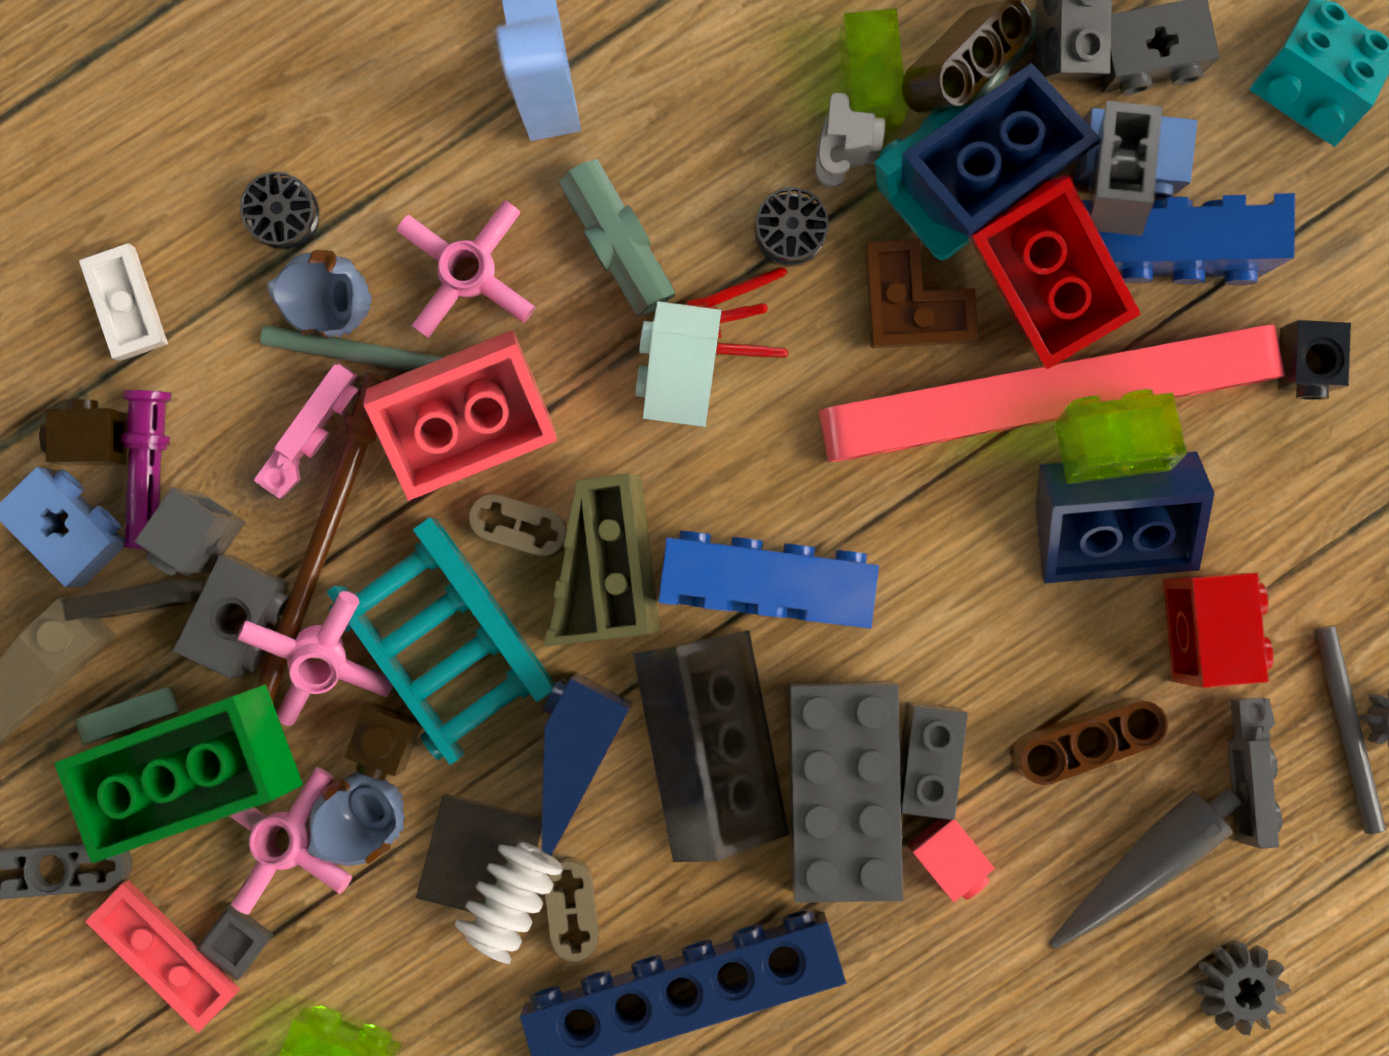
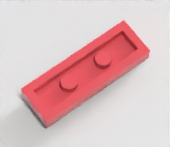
M130 880L122 883L85 921L197 1033L241 990L210 959L196 949L197 946Z

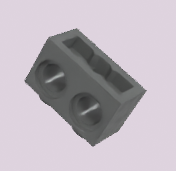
M1036 0L1035 67L1048 81H1085L1110 74L1112 0Z

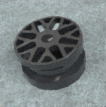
M272 171L257 176L247 185L241 197L240 214L244 226L253 237L274 249L289 250L304 245L314 236L319 226L320 207L316 196L300 179L286 172Z
M798 187L781 188L768 195L759 207L754 228L756 244L763 256L774 264L784 267L802 266L814 259L823 247L829 228L828 213L821 200L809 190ZM791 191H796V192H798V194H794V193H791V194H790V192H791ZM801 193L807 194V195L810 196L811 198L802 196Z

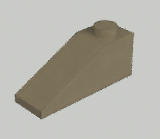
M58 598L15 639L0 658V743H3L116 636L81 598Z

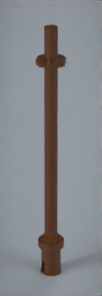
M366 371L351 415L346 414L342 423L347 426L345 431L348 435V440L277 629V633L295 640L307 612L367 446L375 442L376 437H378L364 407L367 388L389 379ZM269 653L256 687L266 684L273 702L287 666V659Z

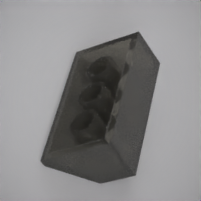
M739 631L633 653L673 862L719 861L788 836L789 830L750 631Z

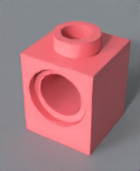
M938 818L906 844L953 902L957 901L961 896L967 900L978 894L989 883L987 875L995 869L956 820Z

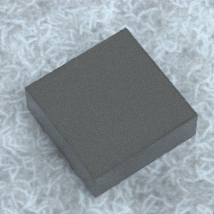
M229 905L196 949L238 981L253 964L274 934L248 914L241 913L233 908L232 905Z

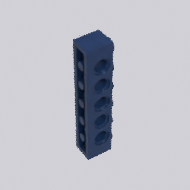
M813 909L799 910L782 918L784 924L764 930L762 924L747 926L733 932V940L713 946L712 940L698 941L682 948L683 955L662 961L661 955L649 956L632 963V971L612 977L611 971L606 970L584 977L580 980V987L561 992L560 986L539 990L529 996L531 1002L525 1003L520 1014L531 1056H614L847 984L825 913L821 912L814 915ZM781 946L791 947L798 953L795 963L786 969H778L768 961L771 952ZM728 962H738L747 969V975L737 984H727L719 978V969ZM676 978H687L696 985L697 990L690 998L680 1000L674 998L668 992L667 986ZM633 993L639 995L644 1000L646 1007L639 1014L628 1015L619 1009L617 1000L624 994ZM583 1009L593 1016L595 1024L587 1030H577L569 1024L566 1015L572 1010Z

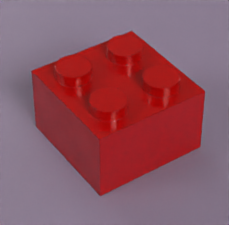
M1223 573L1163 579L1173 682L1200 688L1269 682L1268 669L1273 667L1274 652L1270 639L1264 636L1263 615L1267 614L1269 603L1266 587L1263 583H1259L1258 573Z

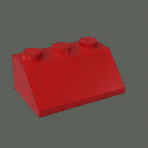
M1067 175L1046 181L972 235L967 236L1031 352L1046 370L1141 315L1070 177Z

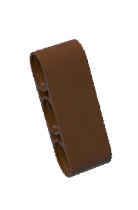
M1132 697L1124 698L1024 734L1012 746L1010 754L1011 763L1016 772L1031 782L1040 785L1053 784L1155 747L1162 742L1167 734V716L1163 709L1155 703ZM1142 709L1147 715V728L1142 734L1133 737L1128 731V718L1132 712ZM1087 727H1094L1099 736L1098 746L1089 754H1081L1077 745L1078 736ZM1037 745H1046L1050 753L1048 765L1041 771L1032 772L1027 763L1029 752Z

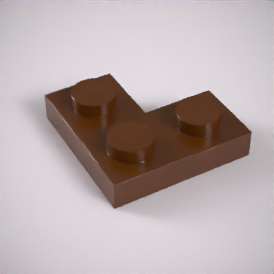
M920 239L867 242L866 264L871 349L964 344L978 341L975 288L923 291Z

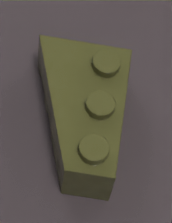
M627 473L577 480L564 542L566 550L560 580H557L554 592L556 600L550 630H547L544 647L660 632L642 476Z

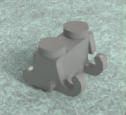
M843 93L831 95L829 114L825 117L824 125L821 129V138L817 144L816 178L823 186L829 188L842 185L845 181L844 173L849 168L864 167L865 163L875 164L878 151L882 150L885 119L875 118V114L853 112L849 108V97Z

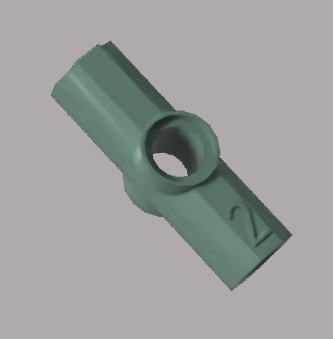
M598 159L583 162L569 170L559 180L562 191L572 209L586 229L583 231L596 257L606 272L610 270L637 318L655 311L658 301L668 302L676 296L675 291L663 272L661 265L656 261L649 249L652 245L632 208L629 205L624 206Z

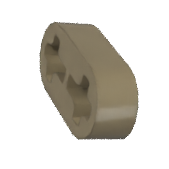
M498 494L481 496L470 509L469 521L471 528L479 537L537 556L554 555L564 547L567 531L566 523L560 515L548 509ZM495 503H500L502 505L501 513L516 519L514 529L497 525L493 533L486 531L488 523L480 519L483 509L492 510ZM544 518H549L552 520L551 529L558 532V537L555 542L546 541L544 547L539 548L536 546L537 537L521 532L524 522L541 525Z
M566 857L558 860L564 867L563 870H571L573 877L582 878L584 883L577 886L575 890V904L567 905L565 889L562 887L556 888L554 881L561 879L563 870L559 875L547 874L554 886L550 893L545 894L550 939L554 951L559 957L567 961L578 962L586 959L594 952L599 940V922L594 881L590 868L585 862L577 858ZM577 913L580 931H589L590 936L583 938L580 948H573L571 940H562L561 934L568 931L570 924L569 914Z

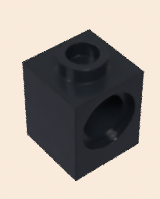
M1297 320L1281 327L1279 346L1285 376L1278 378V389L1296 390V399L1325 400L1329 399V392L1349 386L1351 323ZM1308 349L1315 351L1321 358L1322 367L1319 374L1313 373L1307 367L1305 357Z

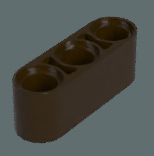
M1002 0L973 7L966 11L904 74L902 94L909 108L917 113H925L958 107L969 102L1029 39L1032 30V18L1025 3L1021 0Z

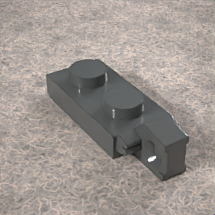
M1233 699L1230 701L1234 738H1227L1232 792L1242 803L1234 811L1236 840L1239 843L1260 849L1279 847L1278 832L1282 828V813L1279 805L1275 802L1273 780L1277 776L1278 764L1275 753L1270 748L1269 740L1271 737L1269 731L1275 724L1270 699Z

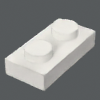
M127 243L79 260L112 359L122 361L168 345L134 246Z

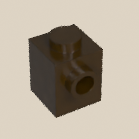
M89 399L65 400V409H46V422L41 424L39 431L40 447L43 453L46 454V462L64 466L127 465V448H123V443H121V434L127 432V413L111 408H98V401Z
M373 703L365 706L361 711L344 758L357 762L355 770L366 776L379 780H386L387 774L396 776L406 769L422 726L415 717L383 705Z

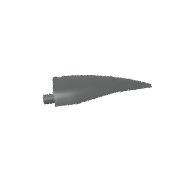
M1226 788L1209 803L1197 792L1192 791L1155 822L1102 879L1049 941L1051 946L1057 949L1096 929L1149 897L1200 861L1233 834V831L1224 819L1242 805L1240 800L1229 788Z

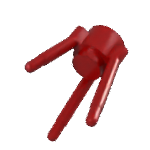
M780 267L707 297L687 300V305L717 309V307L713 306L785 277L787 269ZM765 303L721 311L720 324L764 314L768 311V306ZM719 325L718 338H722L720 325ZM717 343L716 354L786 358L788 350L786 348L760 345Z

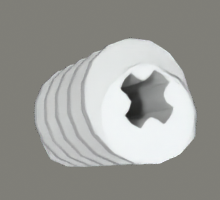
M519 841L516 847L499 845L497 850L508 861L507 864L504 866L489 863L487 870L497 879L495 885L479 881L476 886L486 898L485 903L469 900L465 906L476 919L474 922L458 919L455 923V926L465 936L466 941L488 957L507 964L511 962L507 951L518 950L522 942L517 932L529 931L533 923L527 912L537 913L542 908L543 902L537 893L548 894L554 886L547 874L559 875L564 868L554 857L524 841Z

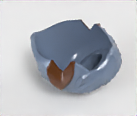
M313 250L310 253L295 256L282 269L279 275L267 284L272 301L286 321L301 331L303 335H320L325 339L334 335L340 338L345 333L350 335L352 330L358 328L362 324L363 319L368 316L370 303L372 302V295L368 291L369 285L365 283L364 276L355 268L351 260L336 256L334 251Z
M354 772L346 778L333 781L320 792L321 795L310 810L309 825L311 837L307 851L310 855L323 861L340 865L370 864L380 855L391 849L390 844L393 843L394 839H398L399 833L404 830V802L401 799L403 794L398 791L394 784H390L387 780L375 779L359 772Z

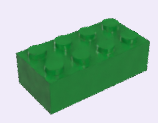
M266 684L54 762L91 864L268 803L303 785Z

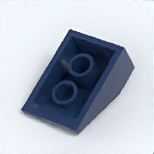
M580 673L570 678L569 682L564 679L557 682L543 707V711L551 714L545 725L541 851L552 856L633 703Z

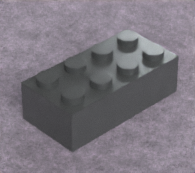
M892 681L787 683L791 889L795 903L903 901L898 684Z

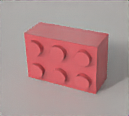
M514 330L366 389L364 407L408 501L557 441L553 421Z

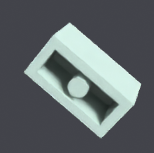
M658 301L654 322L644 321L641 334L640 353L649 354L648 366L639 365L635 393L636 397L645 398L643 419L706 427L721 310Z

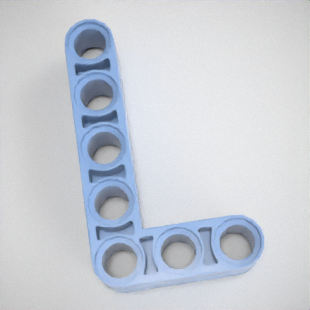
M502 0L507 25L497 27L499 46L507 80L530 141L581 132L556 0Z

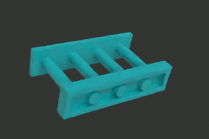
M430 517L413 529L421 540L414 545L416 551L355 594L359 599V604L344 631L354 630L421 724L425 732L420 737L428 751L435 759L440 760L444 757L448 764L451 765L465 755L457 740L521 695L525 699L531 694L534 700L538 702L552 692L556 683L440 521ZM428 567L431 570L440 567L451 582V584L445 587L447 593L383 638L365 613ZM333 586L326 593L335 603L341 591H350L346 586ZM470 609L481 624V627L475 630L477 636L413 681L396 655L458 610L464 613ZM501 652L512 667L506 673L508 678L444 724L426 698L488 653L494 656Z

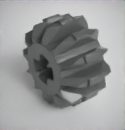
M1233 941L1230 953H1227L1220 946L1213 947V956L1216 962L1213 965L1205 961L1198 962V968L1208 975V978L1193 983L1195 991L1200 995L1206 996L1200 1003L1201 1010L1207 1016L1215 1015V1024L1225 1031L1235 1025L1236 1030L1242 1035L1250 1036L1254 1021L1264 1030L1271 1029V1021L1268 1017L1271 1010L1277 1014L1286 1013L1285 1006L1276 1000L1277 996L1291 992L1289 985L1278 979L1284 971L1282 964L1275 959L1268 960V951L1259 945H1255L1248 950L1247 945L1242 941ZM1245 979V981L1242 983L1245 992L1242 995L1238 996V994L1241 992L1238 983L1241 980Z

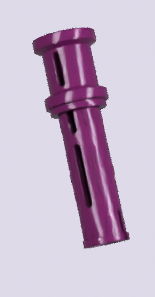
M123 390L122 398L128 401L127 432L121 434L123 448H128L126 530L123 548L145 549L137 544L135 540L160 505L162 450H167V445H170V437L165 435L166 403L172 401V393L148 390Z

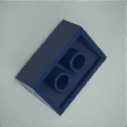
M1030 63L902 154V186L933 222L970 236L1100 144L1101 138L1039 70Z
M1198 452L1040 464L1036 512L1044 583L1199 571L1215 493Z

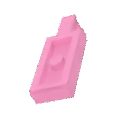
M334 364L274 447L276 450L254 479L257 484L276 497L283 498L301 480L298 467L300 465L299 460L304 454L310 458L313 457L329 435V432L324 430L323 427L334 412L342 416L351 406L360 391L354 387L360 376L344 365Z

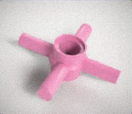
M504 200L474 241L464 240L449 244L410 215H407L401 221L397 232L438 261V276L442 283L411 325L413 328L429 338L458 297L471 298L480 294L488 297L522 323H525L535 310V306L494 277L495 266L490 255L521 212L515 206ZM464 258L478 260L479 270L472 279L459 281L454 278V268L460 260Z
M341 591L323 625H313L303 629L296 637V640L247 620L242 624L237 636L238 641L287 659L292 684L276 712L281 724L287 726L294 725L309 695L329 691L336 685L338 679L384 697H388L393 685L385 674L346 659L341 636L359 604L358 597L353 593ZM310 658H320L324 661H315Z
M316 767L288 812H276L266 816L253 807L230 815L232 819L251 831L249 847L253 857L257 860L231 902L233 908L241 913L250 914L276 870L290 869L297 865L339 894L347 888L352 875L336 864L323 861L310 855L307 851L311 837L308 822L310 810L321 795L320 792L332 783L334 777L330 773ZM281 828H284L289 836V846L284 854L278 849L276 843L277 834Z

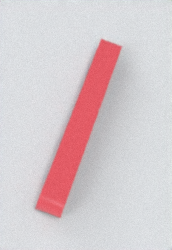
M1271 324L1056 364L1047 370L1045 367L848 403L818 411L827 461L828 463L1265 382L1284 377L1285 371L1276 326Z

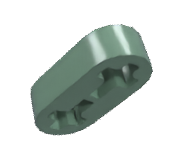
M166 687L82 716L74 721L82 745L172 715L179 712V708L172 688Z

